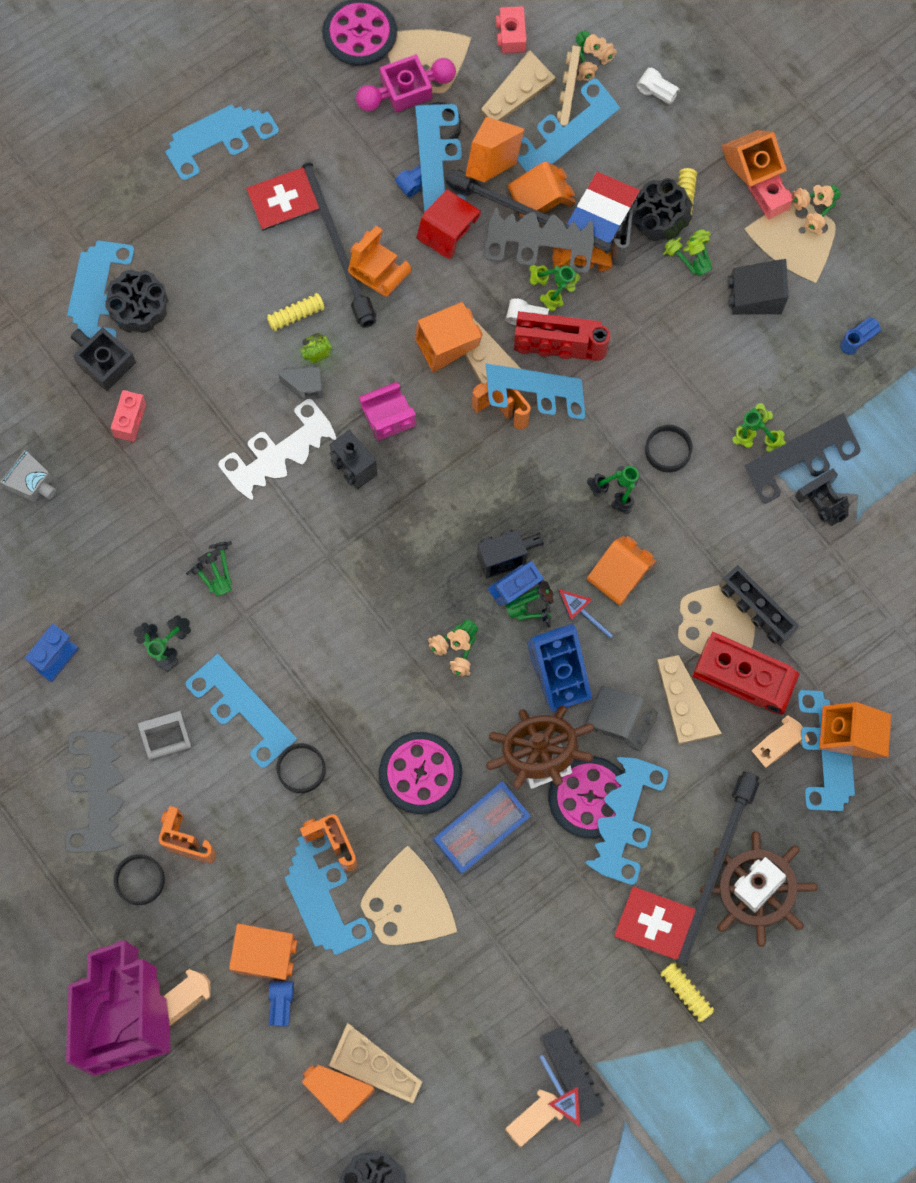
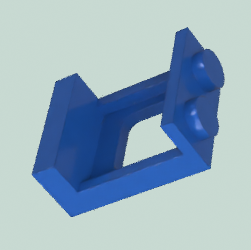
M530 561L524 566L523 564L487 589L498 606L510 603L544 578L534 563Z
M52 623L25 659L35 671L52 683L79 648L69 641L70 636Z

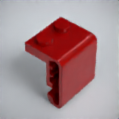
M447 189L424 212L416 239L450 260L454 256L458 241L470 229V223L473 222L475 224L482 211Z

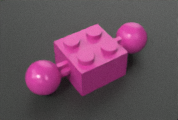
M412 55L380 67V80L383 87L378 89L372 85L361 87L356 94V102L362 110L374 111L380 106L381 100L389 98L395 113L432 100V86L430 82L436 81L439 84L450 83L456 75V67L450 59L439 58L433 62L430 70L424 71L418 55Z

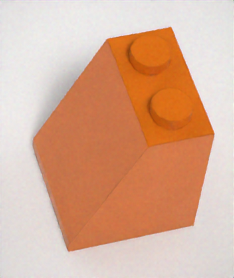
M486 117L472 141L465 176L486 182L516 165L525 129Z
M756 130L721 145L728 166L749 187L787 171L774 132Z
M463 302L422 318L417 322L414 339L433 373L480 345L482 331L473 322L472 312L469 308L465 307Z
M858 702L823 706L819 749L871 759L888 757L891 714Z
M237 924L229 970L234 974L287 981L288 976L292 977L294 963L290 961L292 953L296 954L298 940H294L295 936L291 933Z
M312 1065L303 1074L305 1079L302 1083L340 1123H344L375 1091L369 1084L320 1065L316 1068Z

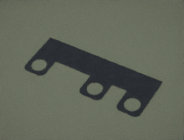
M844 413L744 465L763 503H768L780 496V489L773 476L803 460L814 477L828 471L830 464L823 449L835 444L843 460H849L860 453V446ZM846 441H851L855 445V450L850 455L845 454L842 450V445ZM816 457L824 461V467L820 471H815L811 466L812 460ZM764 485H773L775 493L772 497L767 498L762 494Z

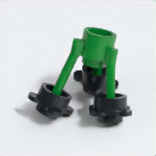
M619 466L616 473L607 478L600 473L595 474L594 478H588L587 483L596 497H599L602 492L606 493L609 488V482L617 478V484L620 487L626 486L627 490L626 492L616 493L614 496L615 500L611 503V506L625 514L631 512L630 507L634 504V500L630 493L638 484L637 479L639 478V473L635 466H627L625 468Z

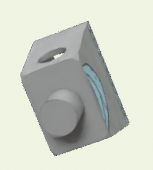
M25 450L1 480V484L7 491L33 502L37 501L40 495L50 500L56 493V489L49 485L52 481L50 473Z

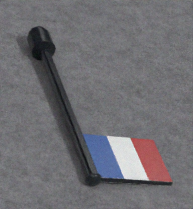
M453 169L447 176V185L464 195L469 196L471 193L479 194L523 215L535 212L538 222L546 224L550 218L548 215L479 185L476 179L465 176L466 172ZM596 172L568 223L563 224L568 229L570 224L575 222L581 231L592 220L594 230L593 246L608 254L612 251V242L641 191L600 172Z

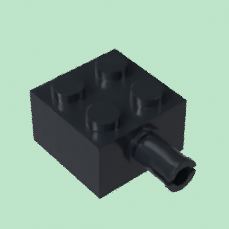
M103 327L91 339L81 329H76L71 335V339L81 346L73 355L76 364L106 391L136 363L133 353Z
M350 429L329 444V455L332 458L330 461L336 470H342L345 474L344 479L350 486L354 485L359 489L378 475L376 460Z
M507 530L496 538L486 537L482 539L477 546V558L485 579L514 570L522 564L524 566L527 560V550L544 545L540 532L522 539L519 530Z

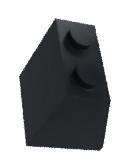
M786 259L733 268L732 274L728 276L727 281L728 288H731L728 305L732 307V315L782 314L789 298Z

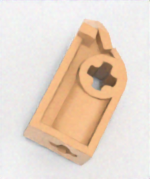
M789 715L782 720L783 726L767 736L752 750L765 767L778 760L799 742L802 745L801 729L803 726ZM807 733L805 735L806 742L810 741L807 736Z
M190 969L187 970L186 973L189 977L163 996L167 999L170 1026L198 1005L204 997L206 1000L210 998V980L205 974Z
M539 1090L537 1095L540 1098L505 1129L519 1148L555 1116L559 1121L563 1118L560 1112L548 1105V1103L558 1098L556 1094Z

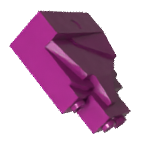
M117 941L113 945L100 947L96 951L88 953L87 978L79 979L78 982L68 985L66 1063L95 1077L170 1053V1023L167 999L159 994L157 967L144 959H138V948L127 941Z

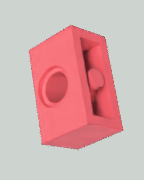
M524 6L500 8V15L496 16V28H500V33H497V44L501 46L502 53L526 52Z
M779 174L751 187L748 186V189L768 220L790 209L792 195L783 186Z
M122 390L111 426V431L115 438L135 442L146 407L143 395Z

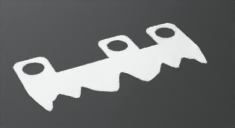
M307 399L295 408V413L304 423V426L279 444L275 445L265 432L258 433L248 441V446L258 458L248 466L244 464L236 453H230L219 461L221 470L235 488L246 497L253 500L251 492L253 485L266 486L265 476L272 478L287 476L286 458L299 464H304L309 455V445L319 448L322 436L330 437L333 440L337 439L331 423L313 400ZM304 405H311L314 408V414L311 417L302 416L301 408ZM258 438L266 439L268 443L266 449L257 450L254 447L255 440ZM230 458L236 459L238 462V468L234 471H228L225 468V462Z

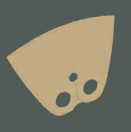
M438 30L398 31L396 42L388 53L390 63L417 54L422 66L428 65L429 70L435 60L439 58L450 59L456 67L454 79L440 87H436L430 82L432 93H444L450 88L458 74L467 53L471 37Z
M793 202L789 210L769 220L764 215L744 228L755 243L774 260L786 259L788 270L815 283L827 261L836 229L834 221L825 215L823 218L828 226L827 232L821 234L811 232L804 225L807 217L798 218L795 215L796 206H794ZM809 204L805 207L808 214L817 213L813 205ZM799 228H805L806 232L801 234Z
M719 585L692 592L682 598L680 612L683 615V622L678 630L680 642L689 649L701 654L708 637H710L713 631L752 649L755 635V625L751 621L752 618L747 613L744 614L736 607V602L731 597H725ZM692 601H697L701 605V611L697 614H692L688 610V604ZM708 618L713 620V624L710 626L704 622ZM689 627H696L699 630L700 634L697 639L690 640L687 638L686 630Z
M406 846L386 866L362 898L361 908L365 916L372 919L375 923V933L383 944H408L431 940L457 932L453 914L440 885L425 863L409 846ZM373 898H380L383 901L384 907L381 911L374 912L370 909L369 904ZM400 905L402 910L397 913L394 911V906ZM393 922L397 925L398 930L394 936H387L384 933L383 927L386 923Z

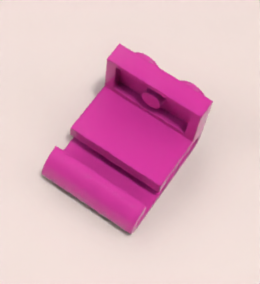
M398 382L358 397L377 441L416 426L414 409L409 407L405 396H402Z

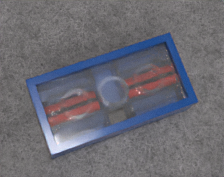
M502 781L436 835L432 841L459 874H463L531 815Z

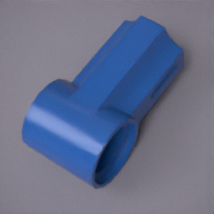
M421 165L411 171L404 170L395 178L396 184L407 197L414 196L421 189Z
M869 317L854 329L848 330L841 341V350L849 355L856 353L861 346L881 332L879 322L875 318Z
M270 980L269 1001H271L269 1026L289 1027L294 981Z

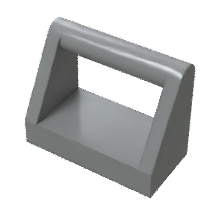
M181 711L138 723L149 760L192 748ZM180 725L185 741L151 750L147 735Z

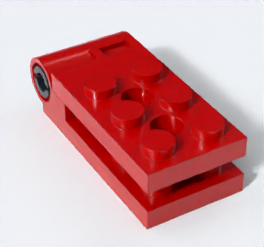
M518 311L513 351H518L521 354L537 353L543 357L554 355L562 359L578 358L599 361L607 355L610 331L607 327L601 325L602 321Z
M712 631L704 645L692 677L762 708L764 706L765 709L774 714L783 715L800 674L792 669L793 667Z

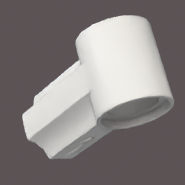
M647 68L636 84L637 89L645 95L653 94L668 104L675 100L679 92L678 87L664 80L661 74L653 68Z
M511 299L506 321L516 325L518 311L548 315L549 309L528 305L526 301L521 299Z

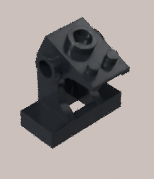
M834 468L800 488L795 495L799 503L809 498L817 509L821 521L827 522L831 527L836 523L844 521L849 516L848 508L850 507L848 497L839 498L831 487V483L838 476ZM826 496L833 504L828 508L820 501Z

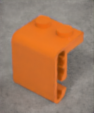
M549 162L539 164L507 186L514 201L543 214L560 203L568 207L576 204L573 197L575 193L565 180L567 178L566 173L562 168H558Z
M593 246L590 269L594 267V263L598 264V271L612 269V251L605 254V251ZM553 247L552 260L554 267L569 266L572 250ZM578 255L574 259V264L585 267L587 259L583 255Z
M375 226L371 231H367L359 243L356 242L352 246L348 271L353 277L387 297L411 273L412 269L406 260L401 266L394 263L398 255L379 244L383 230Z
M487 382L485 384L480 383L473 389L472 408L476 413L490 405ZM506 388L508 405L505 408H498L508 419L513 415L514 407L516 411L514 413L513 426L516 429H525L529 425L531 407L518 390ZM498 390L493 391V400L496 403H502L504 400L503 394Z
M622 536L616 539L586 579L619 606L625 602L631 590H634L646 572L657 563L653 559L652 553L645 549H640L636 546L637 542L629 536Z
M169 806L168 811H164L161 818L163 826L159 835L160 844L168 852L205 863H213L216 859V852L208 841L204 840L202 845L207 852L205 854L189 850L190 846L198 850L200 843L194 836L178 832L184 815L178 808Z
M331 814L317 821L311 819L303 823L300 831L306 843L327 834L336 856L342 854L339 845L345 843L352 857L351 861H346L345 857L338 859L340 866L346 871H353L357 868L356 856L336 815Z

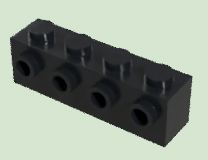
M738 565L722 579L719 587L723 595L727 598L731 597L736 602V607L744 614L747 613L752 618V623L758 629L762 628L767 633V638L773 644L777 643L781 647L799 628V625Z
M561 1026L541 1036L540 1039L566 1093L578 1087L580 1122H584L602 1113L601 1107L604 1106V1103L599 1093L594 1094L591 1086L594 1085V1082L589 1072L584 1073L581 1064L584 1062L579 1051L574 1052L570 1044L574 1041L569 1030H564Z

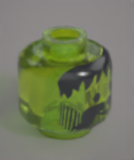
M321 333L305 338L302 341L303 348L300 349L304 359H310L314 364L328 358L330 351L333 350L327 336H322Z

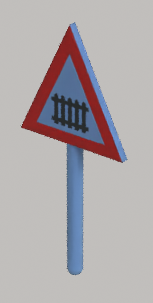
M558 589L571 621L581 612L609 638L613 637L608 630L584 610L593 599Z
M541 1055L540 1060L560 1094L559 1098L548 1103V1105L580 1127L578 1087L565 1094L545 1057Z

